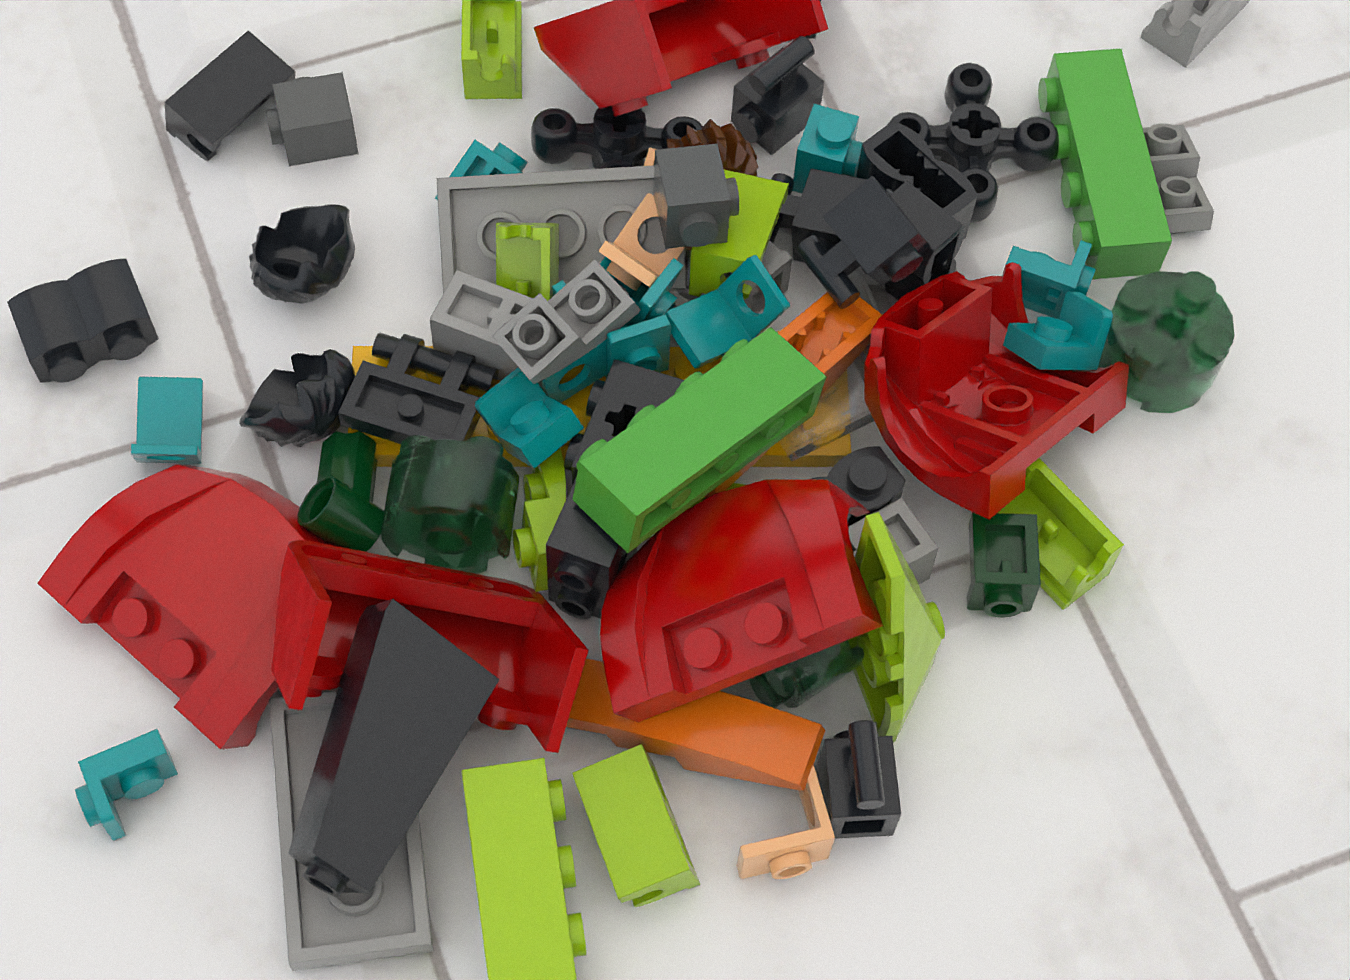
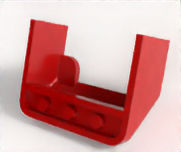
M613 0L533 28L541 51L598 108L611 106L614 116H618L647 106L646 96L671 89V81L734 59L738 69L764 62L770 58L767 48L794 40L799 36L805 37L828 30V25L820 0Z
M294 540L288 543L281 568L271 670L289 709L302 711L306 697H320L323 690L339 687L360 616L367 606L394 599L500 679L477 716L481 723L500 730H514L517 724L527 725L545 751L559 752L589 649L541 593L535 592L534 589L526 585L501 578L312 541Z

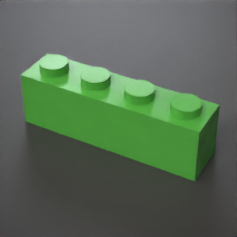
M1122 49L1054 53L1047 78H1041L1039 81L1038 99L1041 111L1043 113L1049 112L1050 120L1057 128L1059 134L1058 149L1054 160H1060L1063 169L1061 178L1063 204L1065 208H1072L1075 219L1073 226L1075 254L1081 240L1092 244L1085 265L1096 269L1092 280L1159 274L1171 246L1172 238Z
M772 327L750 342L742 339L725 353L719 364L705 374L698 371L688 376L677 388L675 394L658 407L648 405L640 410L623 432L608 442L605 439H601L588 447L577 463L578 473L572 500L629 553L812 417L827 376Z

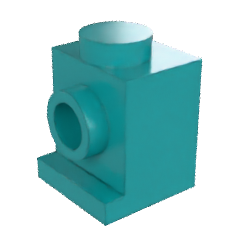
M818 104L813 105L797 148L793 175L795 184L792 191L803 193L811 169L856 177L862 143H864L855 140L859 116Z

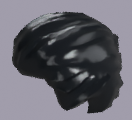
M336 204L305 206L281 213L274 229L266 225L259 226L256 242L252 244L253 253L249 256L253 285L263 295L271 299L294 303L315 301L328 293L330 289L338 287L345 278L355 253V244L349 221L350 210L346 206Z
M332 349L323 351L322 355L293 354L291 356L293 371L274 369L254 395L247 411L241 416L240 426L254 430L258 437H263L267 442L276 441L280 447L290 443L296 447H302L305 443L318 441L334 433L341 426L338 412L355 378L354 368L346 356Z

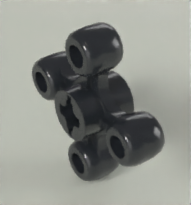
M963 63L953 69L946 83L944 98L947 107L953 112L950 115L949 122L933 126L929 125L917 113L904 112L894 116L889 123L892 121L912 129L928 144L934 156L941 157V161L959 170L970 181L977 195L970 223L986 219L996 204L998 185L993 175L988 172L992 162L998 159L1010 158L1023 170L1031 172L1041 171L1048 167L1055 158L1059 134L1054 124L1042 117L1027 118L1016 128H1003L999 116L993 109L987 107L992 90L990 74L979 64Z
M611 106L598 108L595 111L593 123L582 124L577 123L573 116L563 109L549 108L541 111L534 118L531 126V145L534 154L545 163L561 164L568 161L574 153L583 152L592 155V163L595 169L643 166L644 158H646L649 148L667 149V139H681L684 137L687 125L694 130H701L703 126L694 118L682 116L671 119L663 128H652L646 126L647 120L642 108L614 116Z

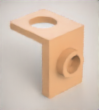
M650 193L644 197L613 243L605 241L599 249L601 254L611 260L606 271L635 291L638 290L642 283L651 287L673 258L678 260L686 248H669L663 253L652 254L641 246L638 238L641 225L650 218L658 217L655 199Z
M814 764L805 790L799 791L809 830L740 846L737 861L740 879L770 872L774 879L792 878L809 871L812 868V862L829 858L835 836Z

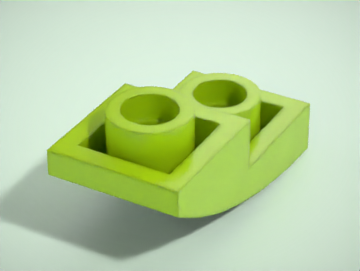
M561 448L535 469L533 468L532 474L524 475L523 490L525 501L522 528L514 529L512 534L517 565L519 568H529L535 592L548 590L546 543L566 501V475Z

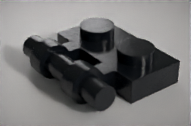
M381 332L378 333L373 343L372 356L387 360L389 364L386 368L362 361L338 412L340 424L460 463L481 416L475 408V402L480 397L465 392L469 387L488 392L496 385L499 370L476 363L475 356L461 351H456L454 355L426 347L424 339L404 334L401 338H397ZM418 370L443 379L439 385L411 375H414Z

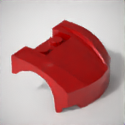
M1013 262L1005 265L1002 276H988L969 281L964 275L955 271L940 276L905 294L880 316L873 326L870 348L864 364V401L884 441L897 459L919 481L934 492L987 519L992 518L1025 490L1026 468L1076 427L1094 434L1126 407L1129 364L1118 361L1105 368H1097V370H1039L1003 346L1009 323H1029L1023 304L1021 266Z
M175 464L134 483L112 497L93 513L66 543L37 584L81 624L97 623L180 699L174 708L220 750L247 747L256 735L257 724L270 698L279 687L272 673L271 666L281 568L288 543L294 540L328 543L298 523L297 515L300 508L298 505L262 482L237 473Z
M765 479L716 493L684 511L657 531L621 567L612 585L607 590L602 608L600 626L601 651L614 714L635 722H641L882 627L880 614L868 593L855 561L847 522L848 513L859 517L870 511L829 480Z

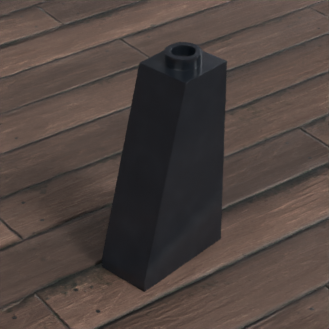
M394 599L367 606L359 618L288 852L290 856L307 867L302 875L309 883L334 897H339L342 892H371L500 680Z

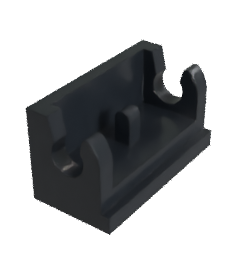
M248 30L164 102L166 131L174 138L177 137L202 159L209 161L217 154L215 149L221 145V141L274 95L272 84L294 80L296 71Z

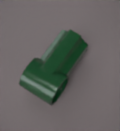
M336 431L322 442L317 483L305 496L297 516L298 523L330 545L367 552L378 540L384 528L386 513L382 508L373 503L378 460L375 458L376 442L361 431L354 433Z

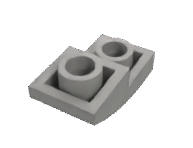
M1160 123L1143 128L1170 233L1210 230L1214 210L1197 178L1200 156L1184 125Z
M595 259L550 300L547 301L539 293L497 330L492 337L529 380L536 384L587 354L606 340L608 332L620 329L641 310Z

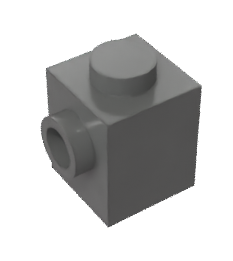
M343 72L317 77H300L292 81L272 84L277 108L265 110L272 145L284 143L289 166L358 154L354 123Z
M718 144L655 150L653 194L665 249L686 246L701 247L708 244L727 242L729 217L739 214V192L736 179L725 177Z

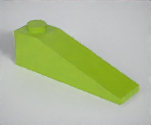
M880 512L865 516L855 561L868 593L880 614L883 626L842 643L872 721L876 723L878 736H892L894 743L934 663L940 643L945 638V628L937 605L933 601L926 603L918 581Z

